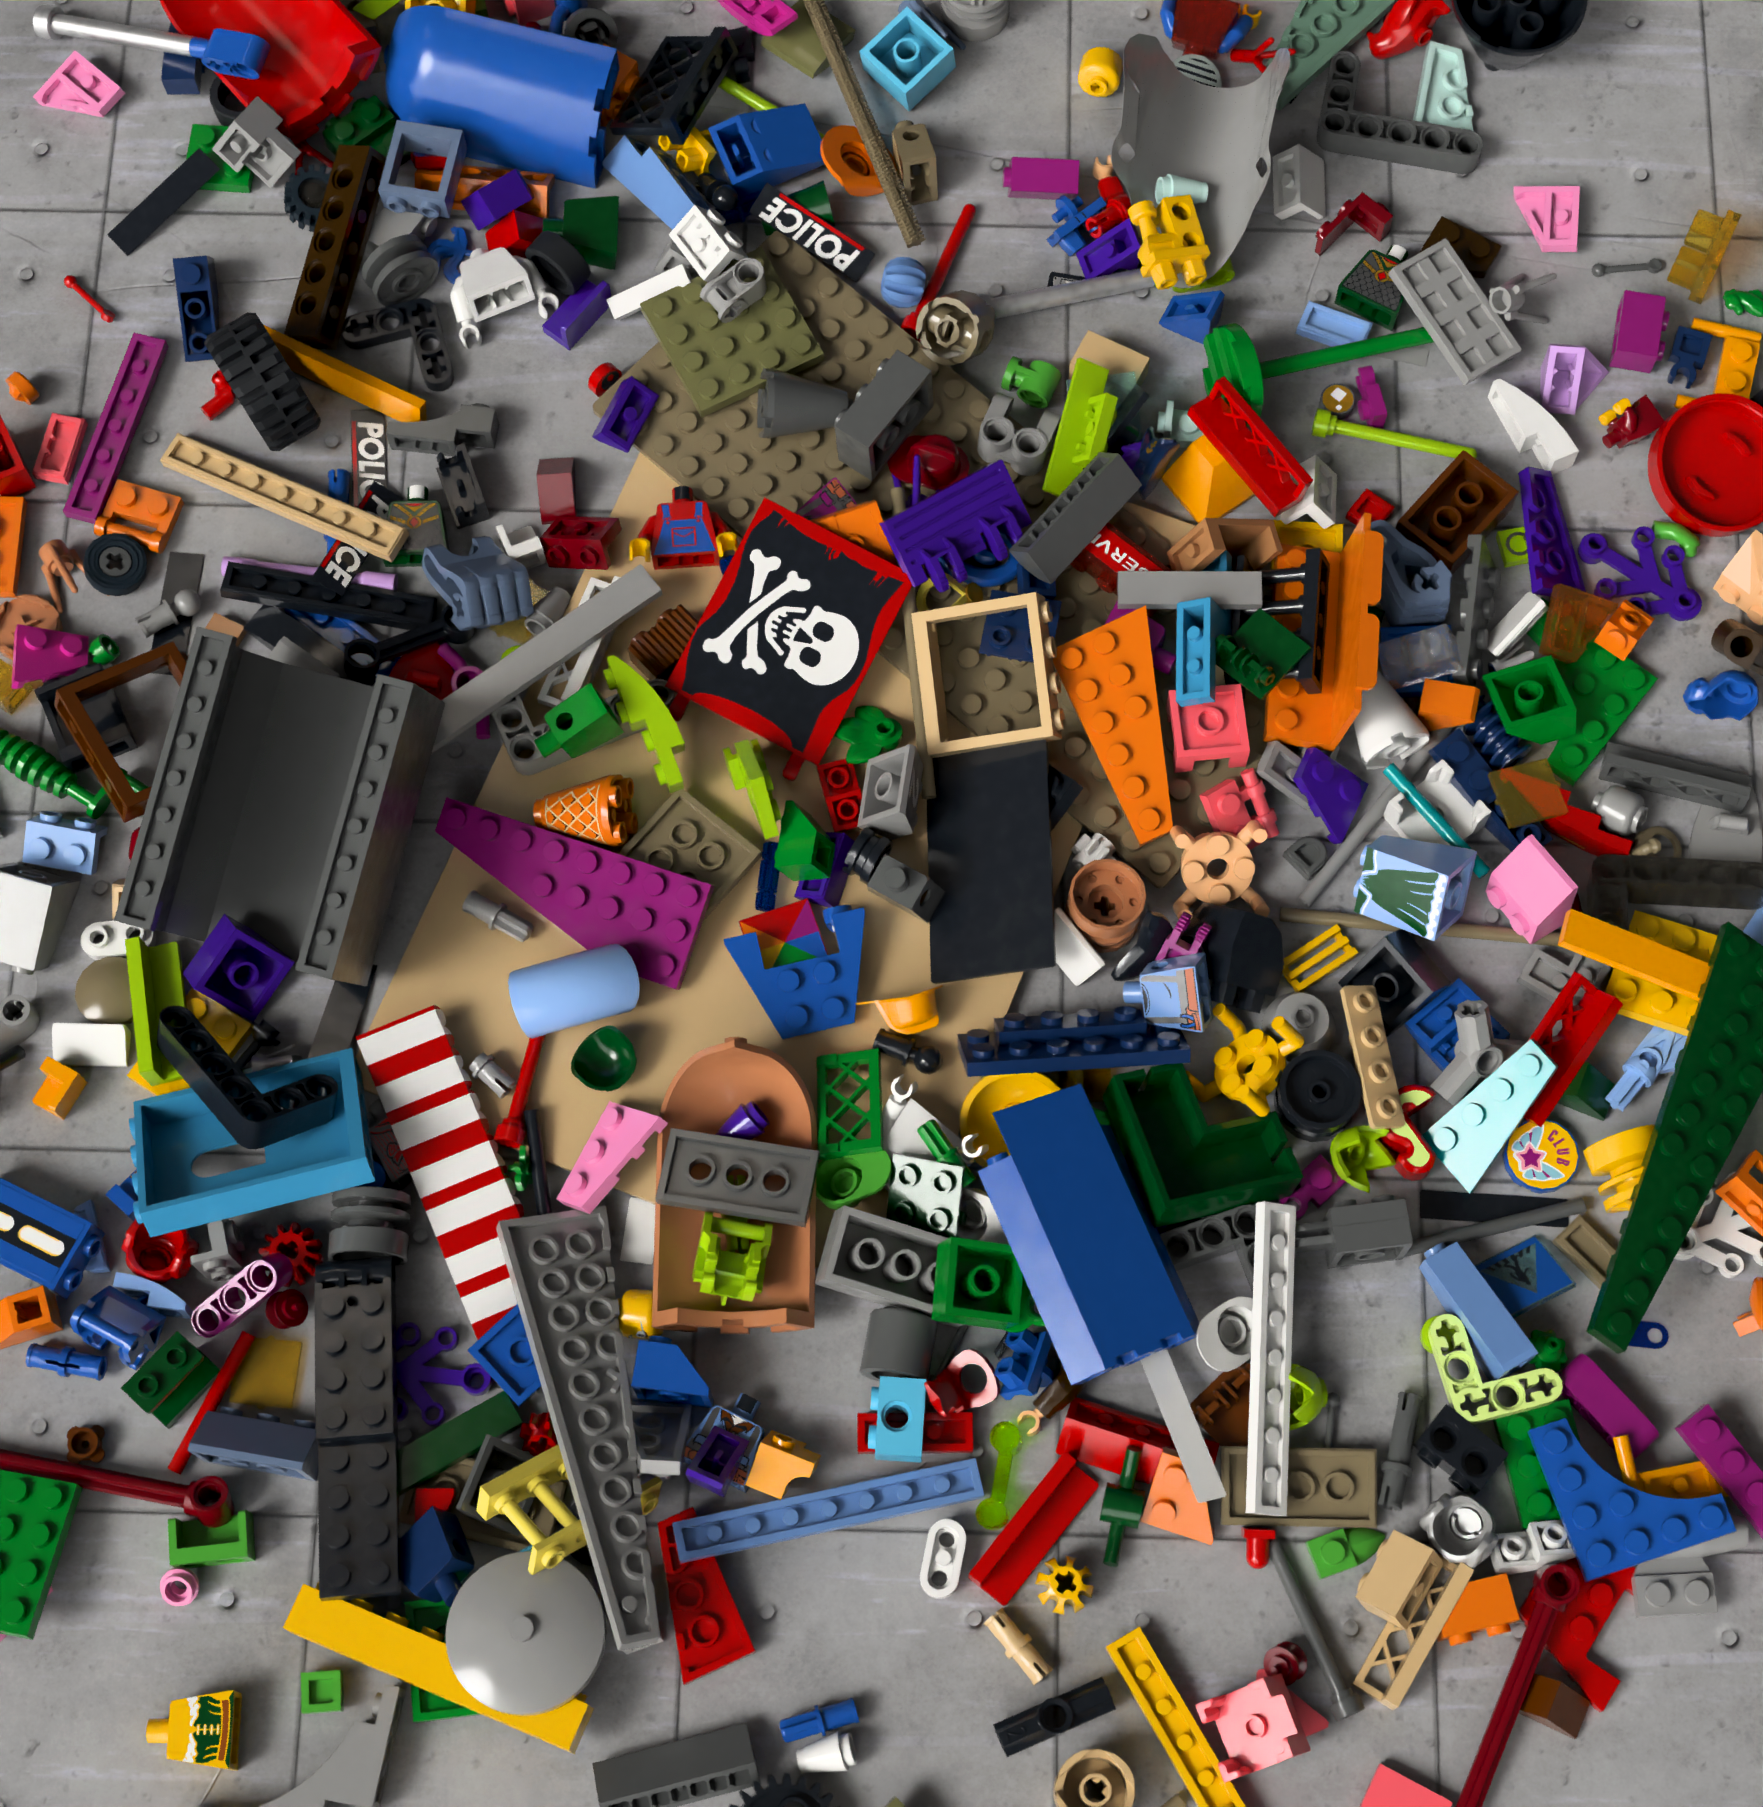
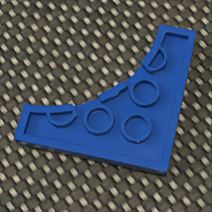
M1566 1418L1527 1432L1585 1582L1737 1531L1722 1493L1693 1499L1660 1497L1642 1492L1614 1478L1602 1469L1583 1449L1573 1434Z

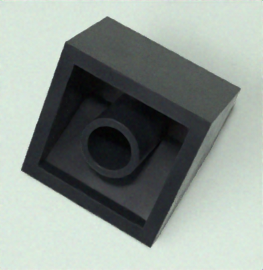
M1399 929L1384 936L1338 983L1342 988L1344 986L1373 985L1375 987L1387 1038L1442 993L1452 982L1405 930Z

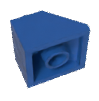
M649 1336V1341H638L631 1384L638 1399L675 1404H692V1406L712 1409L714 1399L709 1387L678 1345L671 1344L672 1339L663 1336Z

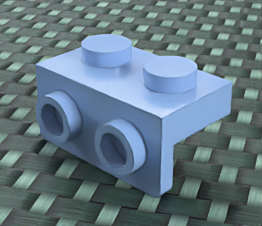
M41 811L39 815L26 821L22 862L93 875L97 872L100 838L107 835L108 827L97 825V820L92 818L77 817L75 820L62 818V814L59 812Z

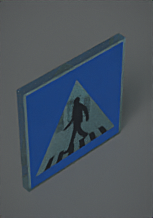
M1536 1235L1474 1265L1513 1319L1576 1287L1574 1280Z

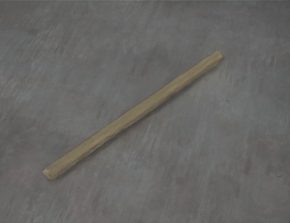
M803 0L908 248L919 246L926 238L922 234L923 231L919 227L920 224L916 220L917 217L913 213L914 210L910 206L911 203L907 199L908 196L904 192L905 189L901 185L902 182L898 178L899 175L895 171L896 168L892 164L891 157H889V151L886 150V144L878 126H876L877 123L873 119L874 116L870 112L871 109L868 102H866L865 95H863L864 93L862 88H860L861 86L852 65L848 61V55L836 27H834L835 25L827 10L825 1Z

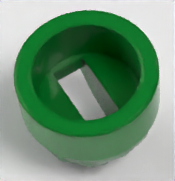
M100 634L89 645L88 654L89 656H94L92 660L94 663L107 665L120 656V649L111 637Z

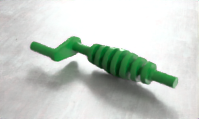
M0 728V764L5 765V768L10 773L15 774L23 782L27 781L28 784L34 787H40L41 790L47 793L52 792L54 796L60 799L68 795L87 806L86 814L92 819H98L105 812L111 800L103 787L96 795L77 784V775L74 772L67 770L62 762L56 761V758L51 753L46 752L43 747L38 744L34 745L33 742L27 739H21L20 736L14 733L9 734L7 730ZM120 767L135 793L149 787Z

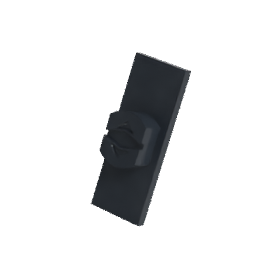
M1137 383L1116 410V420L1110 428L1107 438V453H1118L1122 456L1124 453L1121 447L1133 444L1138 438L1139 429L1130 422L1149 395Z

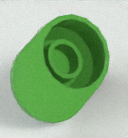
M883 1149V1151L822 1160L818 1164L816 1174L817 1198L825 1206L833 1210H837L844 1205L851 1208L858 1206L863 1198L876 1194L889 1181L892 1173L890 1156Z

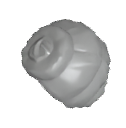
M1447 1493L1442 1494L1438 1501H1433L1429 1505L1424 1516L1419 1521V1526L1427 1533L1429 1545L1435 1551L1440 1552L1449 1563L1462 1562L1475 1569V1567L1479 1566L1491 1555L1493 1548L1498 1543L1499 1538L1495 1534L1496 1522L1492 1513L1474 1497L1466 1494H1456L1453 1496Z

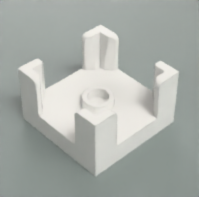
M1442 759L1429 770L1426 779L1416 788L1454 830L1467 841L1485 826L1492 811L1480 799L1473 807L1451 784L1454 775L1453 769ZM1402 792L1388 802L1383 818L1402 838L1450 846L1405 798Z

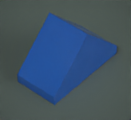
M1220 290L1173 296L1159 324L1163 328L1203 344L1206 334H1211L1213 328H1216L1221 319L1225 294Z

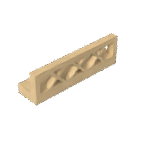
M1438 1554L1444 1562L1442 1568L1451 1574L1444 1586L1429 1589L1426 1594L1425 1601L1429 1613L1425 1620L1409 1624L1406 1634L1410 1647L1406 1654L1390 1657L1386 1640L1390 1633L1402 1631L1403 1629L1398 1626L1394 1627V1624L1387 1621L1351 1685L1391 1710L1399 1707L1475 1571L1462 1562L1457 1565L1449 1563L1448 1560ZM1439 1593L1433 1604L1430 1594ZM1421 1626L1414 1638L1411 1628ZM1382 1649L1385 1659L1375 1661ZM1402 1660L1395 1672L1392 1662ZM1387 1665L1391 1681L1384 1693L1364 1682L1371 1667Z

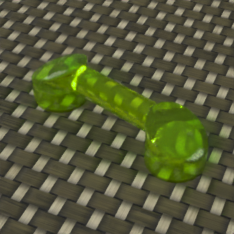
M1007 1421L997 1423L990 1432L991 1445L999 1453L991 1497L981 1501L976 1509L978 1523L990 1531L1002 1529L1010 1519L1009 1509L1005 1505L1013 1456L1020 1452L1023 1445V1436L1020 1430L1013 1423Z

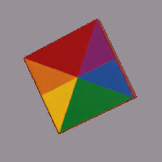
M808 898L739 921L743 935L756 932L765 969L828 955Z

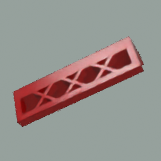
M1223 376L1218 379L1209 396L1192 405L1187 415L1275 518L1302 500L1313 479L1227 378ZM1222 394L1229 401V405L1221 397ZM1245 421L1250 425L1251 431L1246 427ZM1268 448L1273 452L1274 458L1269 454ZM1289 472L1299 483L1298 486L1290 478Z
M1575 971L1529 1038V1040L1534 1038L1559 1066L1533 1106L1529 1108L1523 1119L1539 1127H1542L1623 1006V1003L1616 997L1597 989L1583 975ZM1581 987L1586 993L1579 1003L1573 1006V997ZM1562 1019L1561 1030L1556 1036L1552 1037V1028L1558 1020Z

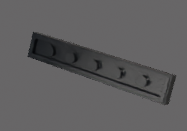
M229 561L220 589L221 597L405 630H412L433 622L437 607V598L350 583L343 596H340L311 579L312 576Z

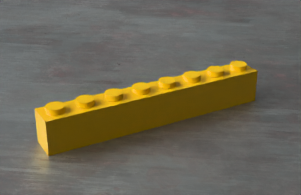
M317 1582L315 1588L303 1583L283 1626L285 1630L575 1754L594 1710L589 1704L585 1703L587 1695L579 1693L565 1705L538 1715L517 1716L498 1712L475 1699L459 1682L449 1662L446 1644L442 1642L445 1635L424 1626L420 1633L407 1628L409 1620L389 1611L385 1618L372 1613L374 1605L359 1598L351 1599L350 1603L344 1600L321 1601L319 1598V1582Z

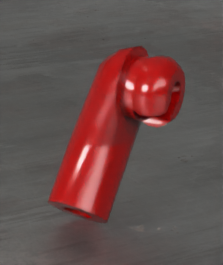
M221 370L215 372L212 376V382L215 384V396L200 407L210 421L235 402L236 395Z

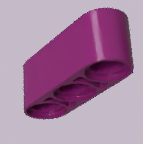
M271 1253L250 1263L196 1307L191 1316V1324L194 1331L199 1336L212 1338L235 1326L288 1283L293 1274L290 1260L281 1253ZM266 1266L271 1269L273 1280L267 1277L265 1273ZM239 1288L244 1292L246 1296V1302H244L240 1298L238 1293ZM212 1310L217 1314L219 1323L213 1320Z
M1580 1353L1558 1373L1563 1384L1561 1395L1565 1399H1569L1570 1404L1615 1452L1613 1437L1629 1436L1634 1460L1659 1438V1432L1650 1420L1588 1356Z

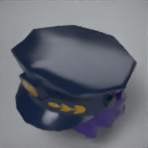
M1149 426L1143 439L1131 445L1121 447L1124 453L1121 457L1142 484L1138 489L1142 500H1145L1155 489L1167 470L1173 455L1180 447V443L1176 441L1177 439L1156 438L1152 426Z

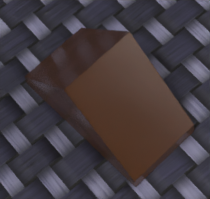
M1534 1673L1519 1714L1568 1737L1577 1739L1590 1701L1563 1682Z

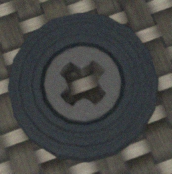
M117 533L102 535L92 541L85 551L83 560L85 577L92 587L105 595L111 596L127 595L138 589L146 577L148 567L145 551L139 543L127 535ZM108 559L114 561L121 559L123 569L119 570L116 567L111 570L108 569Z

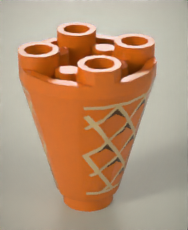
M621 774L607 775L545 795L542 799H536L533 806L535 825L539 828L609 846H624L629 839V835L636 834L638 830V817L636 813H632L633 780L631 777L623 778Z

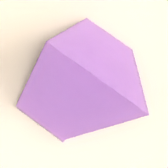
M1549 344L1540 370V405L1549 413L1575 415L1579 406L1609 371L1585 346Z

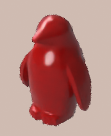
M1398 0L1392 10L1386 15L1381 30L1378 33L1367 32L1366 34L1372 56L1379 60H1384L1407 52L1417 45L1424 46L1433 36L1432 28L1441 15H1447L1451 9L1443 0Z

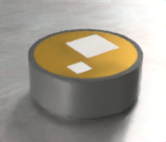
M1331 384L1322 391L1319 401L1320 409L1331 411V415H1336L1338 420L1344 419L1353 410L1355 395L1344 384Z

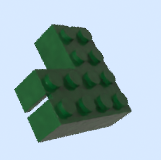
M1183 1063L1153 1066L1147 1075L1144 1069L1113 1075L1102 1096L1154 1228L1225 1212L1243 1205H1256L1258 1202H1269L1290 1197L1303 1178L1292 1148L1283 1149L1288 1139L1276 1111L1269 1112L1265 1117L1254 1115L1208 1126Z

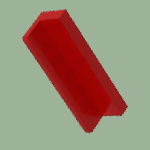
M1075 1397L1070 1403L1056 1453L1062 1455L1066 1451L1077 1461L1121 1475L1127 1446H1138L1142 1449L1136 1480L1152 1485L1163 1447L1176 1450L1167 1426ZM1204 1439L1215 1465L1219 1443Z
M1064 1451L968 1574V1579L1002 1606H1006L1098 1489V1483L1077 1467V1460L1066 1451Z

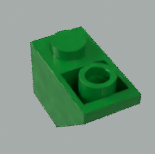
M787 800L781 819V831L778 848L775 852L774 867L792 881L830 878L835 843L811 814L793 800Z

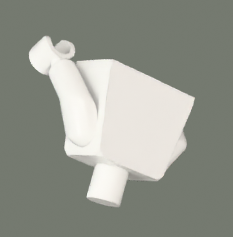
M499 247L489 252L484 248L475 249L470 254V259L463 261L459 265L461 276L456 278L450 294L457 323L462 324L459 337L467 349L466 337L470 334L476 335L479 345L482 343V337L478 328L472 325L471 320L473 319L477 323L535 299V294L539 298L538 312L542 318L547 319L548 316L543 305L551 304L554 306L555 311L559 306L558 298L554 294L546 292L547 285L535 264L526 258L517 255L512 256L504 247Z
M904 1074L894 1079L891 1084L893 1094L889 1096L882 1111L883 1149L890 1156L891 1162L893 1153L936 1161L917 1132L921 1125L931 1119L936 1120L953 1147L958 1146L960 1148L957 1151L968 1167L974 1162L973 1157L981 1156L988 1152V1144L982 1145L978 1151L973 1147V1140L978 1137L979 1133L968 1135L961 1140L911 1098L907 1103L905 1098L911 1096L917 1090L918 1085L916 1081L910 1085L909 1091H905L900 1086V1081ZM890 1179L887 1182V1184L883 1187L888 1192L890 1186Z

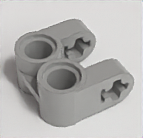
M996 392L980 426L977 446L978 455L988 463L1002 459L1003 462H1009L1012 469L1020 475H1035L1043 468L1055 441L1062 415L1045 410L1037 428L1014 429L1013 424L1008 420L1014 398ZM1025 450H1028V451H1031V452H1033V453H1026V452H1024V451H1025Z

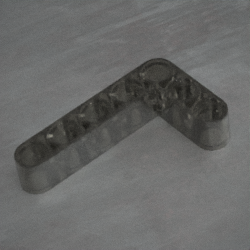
M1616 854L1600 855L1593 861L1587 883L1588 915L1629 931L1628 903L1744 910L1759 909L1763 907V863Z

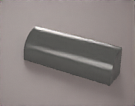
M1099 452L1011 547L1010 553L1032 575L1052 584L1142 484L1120 454Z
M747 1723L592 1763L600 1807H678L753 1787L752 1781L754 1780L761 1785Z

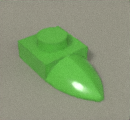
M1342 1528L1309 1540L1305 1544L1319 1580L1357 1567L1367 1561L1376 1553L1385 1538V1534L1369 1528Z

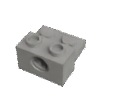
M258 96L232 122L212 148L237 173L246 165L270 188L273 187L301 154V151L295 147L292 140L277 130L283 119L271 105L262 101Z

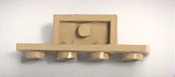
M1373 985L1344 986L1340 989L1349 1031L1348 1039L1355 1071L1360 1078L1361 1098L1366 1108L1369 1126L1371 1129L1401 1128L1405 1125V1119L1376 989Z

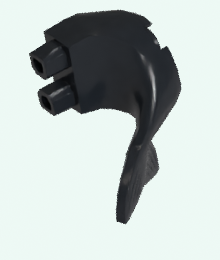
M1203 903L1192 912L1191 922L1180 939L1192 945L1200 926L1204 923L1212 926L1202 946L1206 954L1208 978L1213 980L1210 992L1211 1001L1233 1006L1237 988H1241L1236 1008L1260 1014L1265 994L1275 996L1282 976L1284 959L1280 930L1271 918L1244 910ZM1147 911L1140 927L1137 943L1120 960L1111 973L1115 981L1136 979L1140 977V973L1148 963L1155 961L1165 939L1174 930L1164 915L1159 912Z

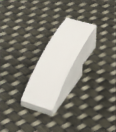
M1500 378L1494 380L1488 394V399L1518 452L1522 453L1532 448L1542 468L1551 471L1552 475L1572 467L1579 450L1558 421L1537 401L1517 387Z

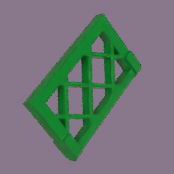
M879 1049L818 1056L816 1058L817 1151L820 1153V1159L829 1160L842 1158V1156L883 1151L881 1053ZM869 1064V1077L866 1080L853 1072L859 1065ZM840 1068L843 1072L828 1085L827 1070ZM851 1076L861 1086L847 1099L837 1092L836 1089ZM867 1090H870V1110L865 1113L854 1103ZM833 1095L844 1104L829 1118L828 1098ZM851 1108L862 1118L848 1132L838 1125L837 1121ZM869 1122L871 1138L858 1140L855 1136ZM832 1127L844 1135L839 1143L829 1144V1130Z

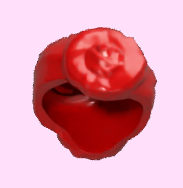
M135 1218L126 1231V1238L123 1240L121 1247L122 1251L126 1253L127 1266L135 1275L157 1284H163L172 1277L180 1279L188 1274L192 1266L190 1257L198 1254L199 1243L191 1239L187 1229L150 1237L144 1223L138 1224Z

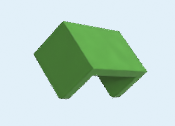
M239 1510L238 1515L232 1516L230 1521L217 1528L206 1527L198 1520L181 1521L177 1518L168 1519L170 1566L174 1568L184 1567L191 1569L256 1561L253 1514L247 1510Z

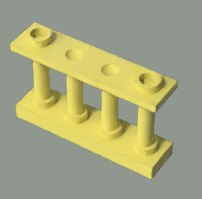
M558 1444L481 1485L476 1511L481 1517L487 1521L498 1514H505L532 1545L528 1571L532 1576L545 1568H554L564 1557L587 1545L580 1519L576 1518L549 1487L562 1479L568 1480ZM654 1477L641 1485L642 1494L640 1498L643 1515L649 1514L658 1504L662 1480L659 1477ZM529 1497H537L564 1528L546 1537L518 1503Z

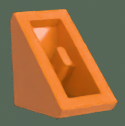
M1425 678L1417 717L1428 729V732L1475 723L1480 689L1473 686Z

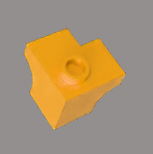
M771 1430L760 1442L745 1485L782 1499L789 1490L792 1479L811 1477L817 1469L821 1455L805 1449L806 1443Z

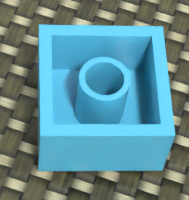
M908 7L899 13L859 51L863 70L908 111L912 110L956 68L954 49Z

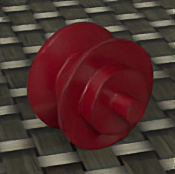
M295 1289L274 1293L266 1303L267 1319L278 1329H288L301 1325L308 1315V1303L305 1296Z
M1285 1641L1267 1651L1264 1656L1263 1665L1268 1677L1282 1673L1285 1684L1288 1686L1305 1675L1308 1661L1301 1647L1293 1642Z

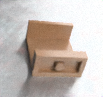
M1204 518L1167 551V556L1172 571H1202L1227 550L1232 556L1233 570L1237 569V556L1245 555L1254 571H1260L1283 550L1273 520Z

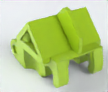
M705 1211L692 1274L693 1281L701 1283L699 1292L721 1296L720 1301L723 1306L726 1305L728 1297L752 1302L755 1293L761 1294L766 1258L771 1245L773 1224L765 1223L764 1226L723 1219L713 1217L712 1212ZM711 1232L761 1242L751 1243L747 1254L723 1251L720 1247L721 1237Z

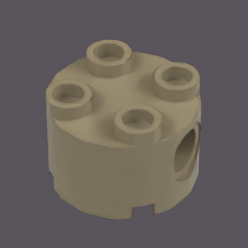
M964 290L953 291L937 297L923 306L917 317L915 331L917 339L920 338L923 345L921 349L935 363L946 366L963 363L979 356L988 348L993 339L995 311L978 295Z

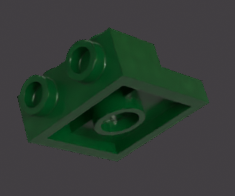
M373 95L368 100L362 97L353 103L351 112L344 117L334 116L330 118L325 124V130L322 131L326 147L335 157L339 145L371 146L387 158L396 119L376 95ZM404 151L400 166L411 159L409 151Z

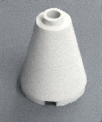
M1377 669V683L1372 690H1362L1361 711L1353 722L1362 762L1367 769L1373 770L1389 766L1390 762L1388 759L1400 756L1401 760L1411 756L1429 742L1428 736H1430L1425 725Z

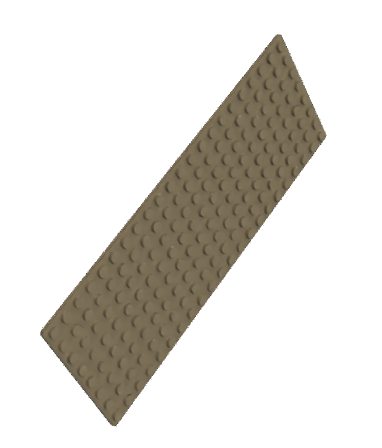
M775 231L756 248H763L824 352V361L794 375L847 391L848 398H853L854 403L859 389L864 384H869L873 380L881 362L886 358L890 359L898 349L932 371L934 406L908 437L940 434L950 438L968 457L970 464L968 475L990 464L982 460L977 451L980 426L992 402L949 366L935 363L927 357L921 349L923 347L922 344L784 234ZM659 341L593 403V412L602 419L621 382L630 376L657 393L659 397L632 446L678 485L692 488L693 497L697 501H706L709 511L718 512L729 528L742 539L764 497L796 513L835 477L857 504L876 500L883 521L893 516L890 490L894 488V483L888 463L871 481L838 459L835 427L768 439L760 438L759 433L764 428H757L758 392L702 418ZM1011 416L1008 417L1014 429L1021 430L1024 428ZM1025 450V451H1024V452H1026V453H1033V452L1028 451V450ZM1050 450L1043 468L1035 475H1020L1012 469L1009 462L1004 461L1007 471L1032 521L1030 525L1021 529L1023 534L1058 498V496L1042 490L1052 450ZM901 481L907 501L908 496L913 493V484ZM922 486L920 489V494L927 497L936 492V490ZM1123 507L1105 525L1162 570L1172 571L1167 556V551L1172 547ZM986 542V543H985V545H986V547H987L986 549H987V550H991V549L989 548L987 542ZM1004 544L1008 557L1002 561L997 559L993 565L980 564L972 556L964 560V562L979 568L998 567L1008 560L1009 549ZM1085 548L1055 580L1056 597L1053 600L1062 601L1055 635L1056 647L1103 626L1118 600V573ZM924 564L921 565L927 578H930ZM1017 577L1004 585L980 587L983 592V601L990 600L991 590L1018 594ZM921 584L915 587V595H916V596H917V592H918V589H919V587L921 586ZM933 586L927 593L926 605L928 610L950 607L962 595L951 586L949 587L950 589L943 593L937 591L935 586ZM901 606L878 653L910 679L903 608ZM1146 609L1147 616L1166 629L1165 642L1162 648L1176 655L1177 609ZM986 615L936 623L946 711L977 737L1041 727L1034 663L1027 661L1019 662L1015 659L1008 660V658L987 656L986 654L979 653ZM1176 664L1170 675L1154 669L1173 826L1179 825L1183 827L1194 838L1202 833H1212L1214 831L1199 795L1226 779L1235 780L1239 788L1245 785L1240 773L1249 768H1254L1256 771L1268 743L1263 741L1266 697L1261 701L1246 689L1245 699H1243L1250 746L1246 767L1229 768V758L1194 761L1192 771L1174 773L1172 758L1174 740L1172 724L1167 720L1166 703L1169 690H1176ZM1216 665L1215 686L1226 685L1224 671ZM1061 682V693L1057 694L1058 708H1062L1065 715V720H1063L1064 729L1061 730L1062 739L1047 741L1049 764L1055 769L1072 778L1083 787V790L1066 812L1093 835L1099 833L1105 836L1114 845L1115 853L1156 888L1162 889L1181 871V857L1184 848L1176 846L1170 833L1140 847ZM1283 744L1291 751H1293L1297 747ZM1257 775L1258 779H1262L1263 782L1265 781L1263 778Z

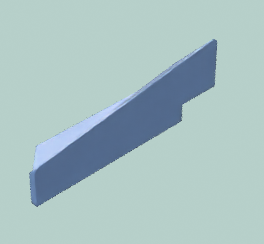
M624 135L602 162L605 169L672 230L694 205L706 210L710 209L690 180L677 167L673 158L667 153L652 147L648 148L642 141Z

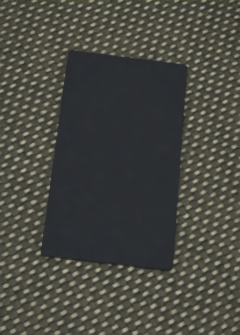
M1043 739L932 758L936 798L927 799L928 877L946 893L929 921L931 982L940 984L1054 967L1056 965L1048 742Z

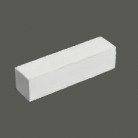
M680 264L610 297L606 301L614 319L620 321L641 311V302L676 286L685 287L691 283L692 277L687 265Z

